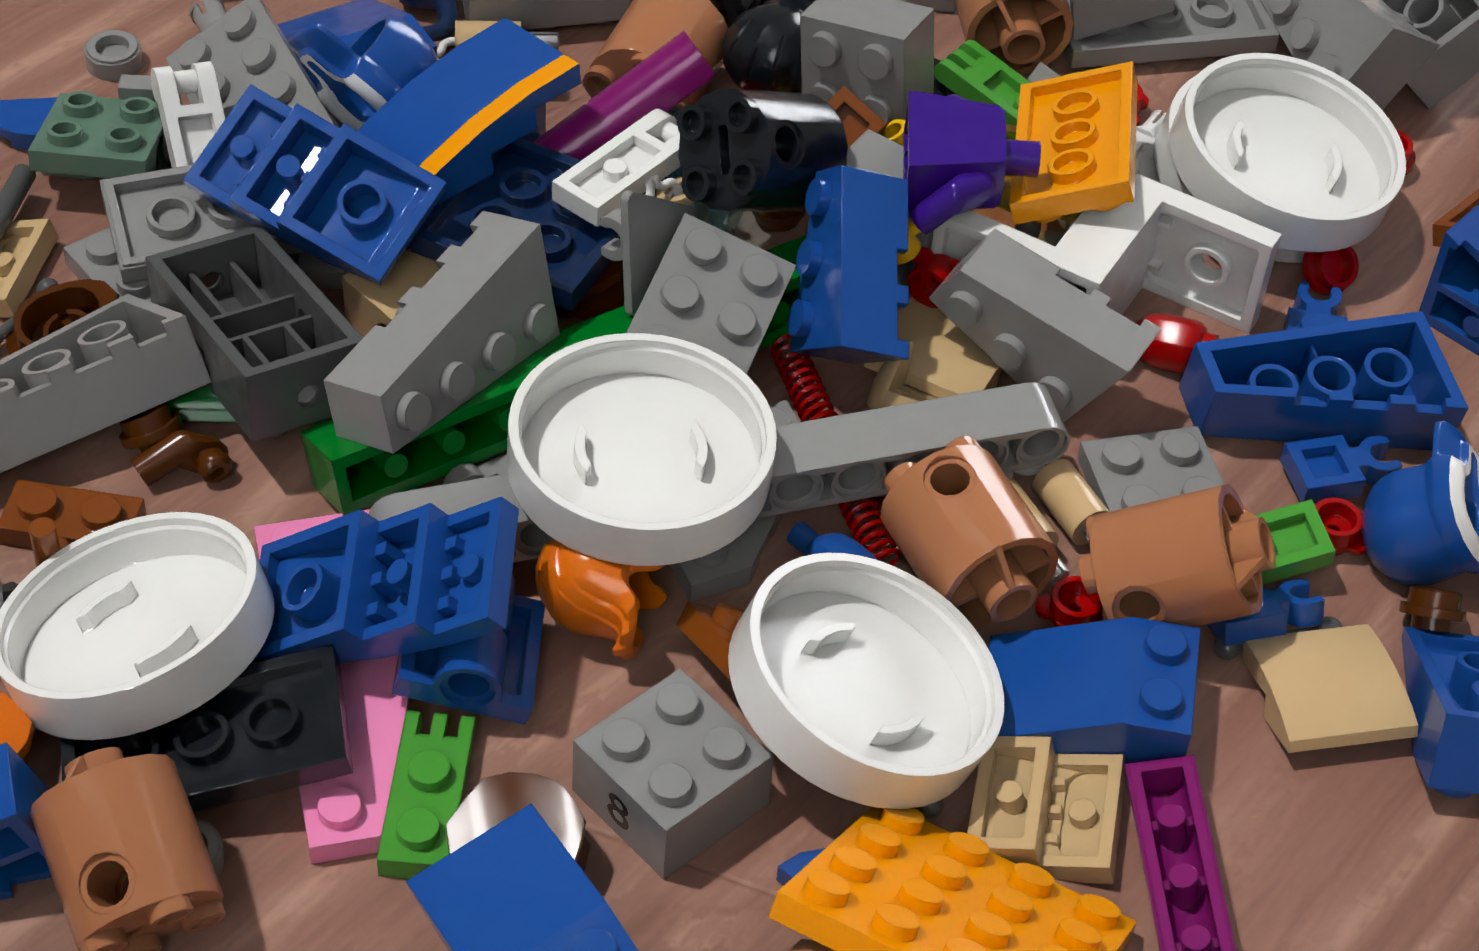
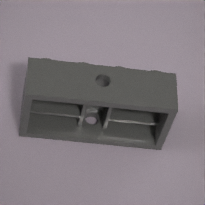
M260 224L145 257L151 302L186 316L212 381L206 385L252 442L264 438L279 437L289 430L323 419H332L323 380L363 337ZM219 272L218 281L213 286L207 288L202 283V279L208 273Z

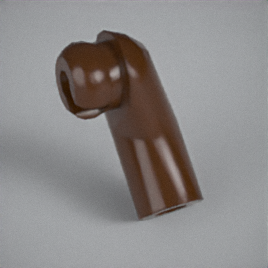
M188 430L172 432L131 459V463L147 486L152 485L176 468L199 473L206 482L211 483L225 479L232 469V461L228 455L229 451L224 443L216 437Z

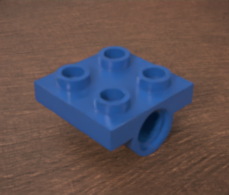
M512 575L505 630L448 646L398 655L392 694L526 725L534 704L545 606L540 600L515 595L516 581Z

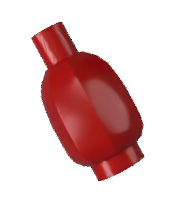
M1152 313L1143 316L1135 322L1140 326L1144 319H1147L1162 328L1139 360L1149 366L1173 373L1184 374L1195 343L1219 340V335L1208 333L1204 323L1183 316Z

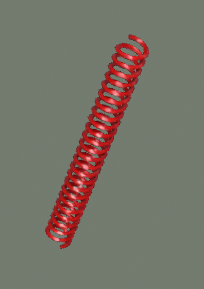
M788 333L779 337L771 347V357L778 368V373L782 377L784 385H786V390L790 394V399L801 422L830 417V415L838 416L834 411L833 404L830 403V397L826 394V388L822 385L821 378L818 377V371L814 368V362L810 359V355L790 352L784 358H780L783 351L790 347L791 342L782 346L776 353L778 344L792 336ZM792 380H798L795 384L792 383ZM800 397H806L803 401H800ZM811 405L807 410L803 409L804 406ZM815 414L811 417V419L807 418L808 415ZM875 497L869 498V501L858 503L853 508H848L849 504L860 502L863 499L838 503V507L842 510V516L846 519V525L850 529V534L854 540L869 552L883 548L889 543L891 548L883 549L873 556L880 560L894 553L895 558L887 564L892 566L896 564L901 557V552L899 549H896L897 545L880 518V505L875 502ZM871 506L874 508L873 510L863 512L857 518L852 517L854 513L865 511ZM877 515L878 519L871 520L861 527H857L859 522H865ZM879 524L882 526V529L874 530L865 537L861 536L862 532L870 531L879 526ZM883 534L886 535L885 539L877 540L870 546L865 545L867 541L875 540Z

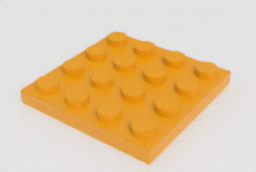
M871 807L777 891L768 917L834 951H1125L1137 924V921L1121 914L1119 907L1110 900L1094 894L1081 895L1056 883L1054 877L1039 866L1023 862L1014 863L995 853L989 852V847L983 840L968 833H951L926 821L922 812L916 808L886 809Z

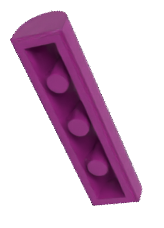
M683 30L532 143L583 160L652 110L661 109L668 112L713 79L715 73Z
M1190 755L1125 764L1126 780L1159 951H1236L1195 756Z

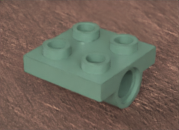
M76 91L68 94L60 93L28 149L30 171L41 172L44 176L97 181L99 178L109 179L167 169L168 163L165 161L163 152L164 131L158 103L146 97L116 99L97 97L95 94L87 91Z

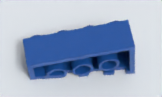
M1423 311L1197 342L1194 345L1179 384V390L1194 426L1199 427L1202 436L1294 442L1343 435L1348 445L1359 446L1367 437L1385 436L1390 441L1388 448L1433 450L1435 422L1446 421L1458 429L1469 409Z

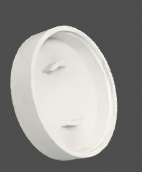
M1237 54L1208 65L1191 83L1170 130V152L1174 166L1182 182L1195 198L1281 233L1282 236L1278 248L1293 251H1336L1348 248L1366 239L1382 222L1400 191L1406 174L1405 151L1398 132L1383 110L1368 95L1348 80L1326 68L1305 60L1280 54Z
M623 333L599 336L577 342L557 351L538 364L523 380L510 407L507 438V473L512 491L528 517L541 530L568 548L599 560L634 566L676 564L697 559L721 549L744 533L755 521L766 502L770 489L776 453V424L766 398L750 377L729 360L707 348L682 339L656 334Z
M168 512L121 521L92 532L62 548L31 571L8 596L0 609V679L11 699L26 713L34 727L47 734L74 740H102L147 731L198 708L215 697L241 675L259 653L270 632L274 617L273 593L249 539L236 526L223 519L201 513Z
M818 553L802 556L785 563L772 572L760 586L739 619L731 637L728 654L731 684L737 702L755 733L790 769L810 783L840 798L862 805L886 809H910L935 803L949 796L963 784L992 747L1001 729L1004 716L1002 681L993 656L977 630L938 591L913 575L876 559L846 553Z

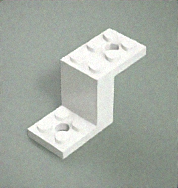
M1135 173L1134 202L1123 203L1109 211H1083L1056 247L969 210L953 216L934 230L931 251L934 254H945L960 261L991 231L997 229L1059 266L1061 270L1058 277L1084 293L1090 295L1095 288L1109 296L1111 300L1108 307L1123 315L1140 290L1144 288L1249 334L1260 315L1282 234ZM1202 254L1215 258L1222 269H1215L1207 265Z

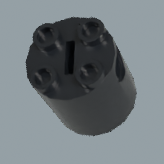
M719 88L703 95L696 104L686 105L678 116L677 126L680 133L678 157L683 175L682 190L688 199L694 202H702L710 209L723 211L806 212V193L811 181L815 178L816 171L839 165L846 166L848 143L843 123L833 107L814 94Z

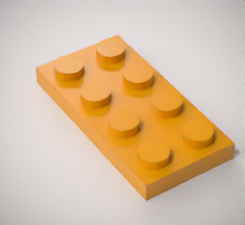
M1133 61L1021 84L1015 140L1040 141L1041 159L1037 178L1012 176L1009 206L1015 225L1032 221L1048 223L1059 219L1063 215L1088 210L1109 211L1123 203L1134 202L1138 80Z

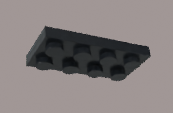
M333 644L249 664L229 686L206 703L175 720L147 731L102 740H74L60 737L62 781L66 778L64 768L68 763L86 753L102 748L118 747L122 750L124 758L144 754L167 755L175 762L193 812L353 774L340 660Z

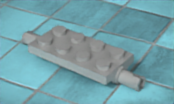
M201 0L207 10L205 14H203L196 2L191 5L189 16L193 23L197 25L200 33L183 43L179 49L166 57V60L173 71L189 70L192 63L211 61L216 74L225 119L251 84L291 108L297 103L339 127L332 114L318 98L316 87L262 0H243L227 12L221 0ZM186 93L191 104L199 103L195 93Z

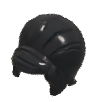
M766 0L763 5L743 11L734 19L727 29L723 40L722 57L727 73L741 90L791 93L802 91L800 15L815 0Z

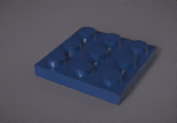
M519 138L491 154L494 174L433 208L410 242L411 252L436 261L450 245L461 247L473 234L470 224L482 211L539 223L554 304L572 311L612 262V260L607 259L601 254V247L612 239H620L615 230L600 225L596 227L552 200V181L579 163L580 159Z

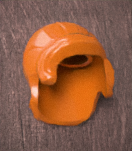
M553 538L544 544L535 568L537 591L550 616L576 635L597 637L616 642L612 648V653L614 656H619L625 661L636 657L644 643L643 633L637 626L639 610L647 611L660 608L668 596L664 592V588L655 585L651 581L648 571H657L664 567V565L634 566L603 561L568 548Z

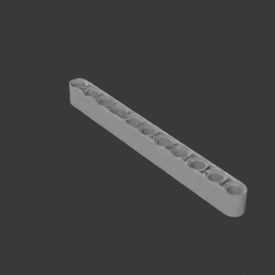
M1037 382L1003 386L776 426V453L770 489L766 502L757 518L887 495L888 491L884 487V479L893 468L905 462L917 463L930 454L943 450L952 440L961 436L975 438L980 447L991 453L1003 472L1009 473L1041 467L1056 461L1067 451L1070 445V435L1049 390ZM508 473L394 493L376 501L369 510V515L378 521H382L432 503L448 515L502 496L519 508L513 562L539 558L544 544L552 538L541 530L521 508L512 491Z

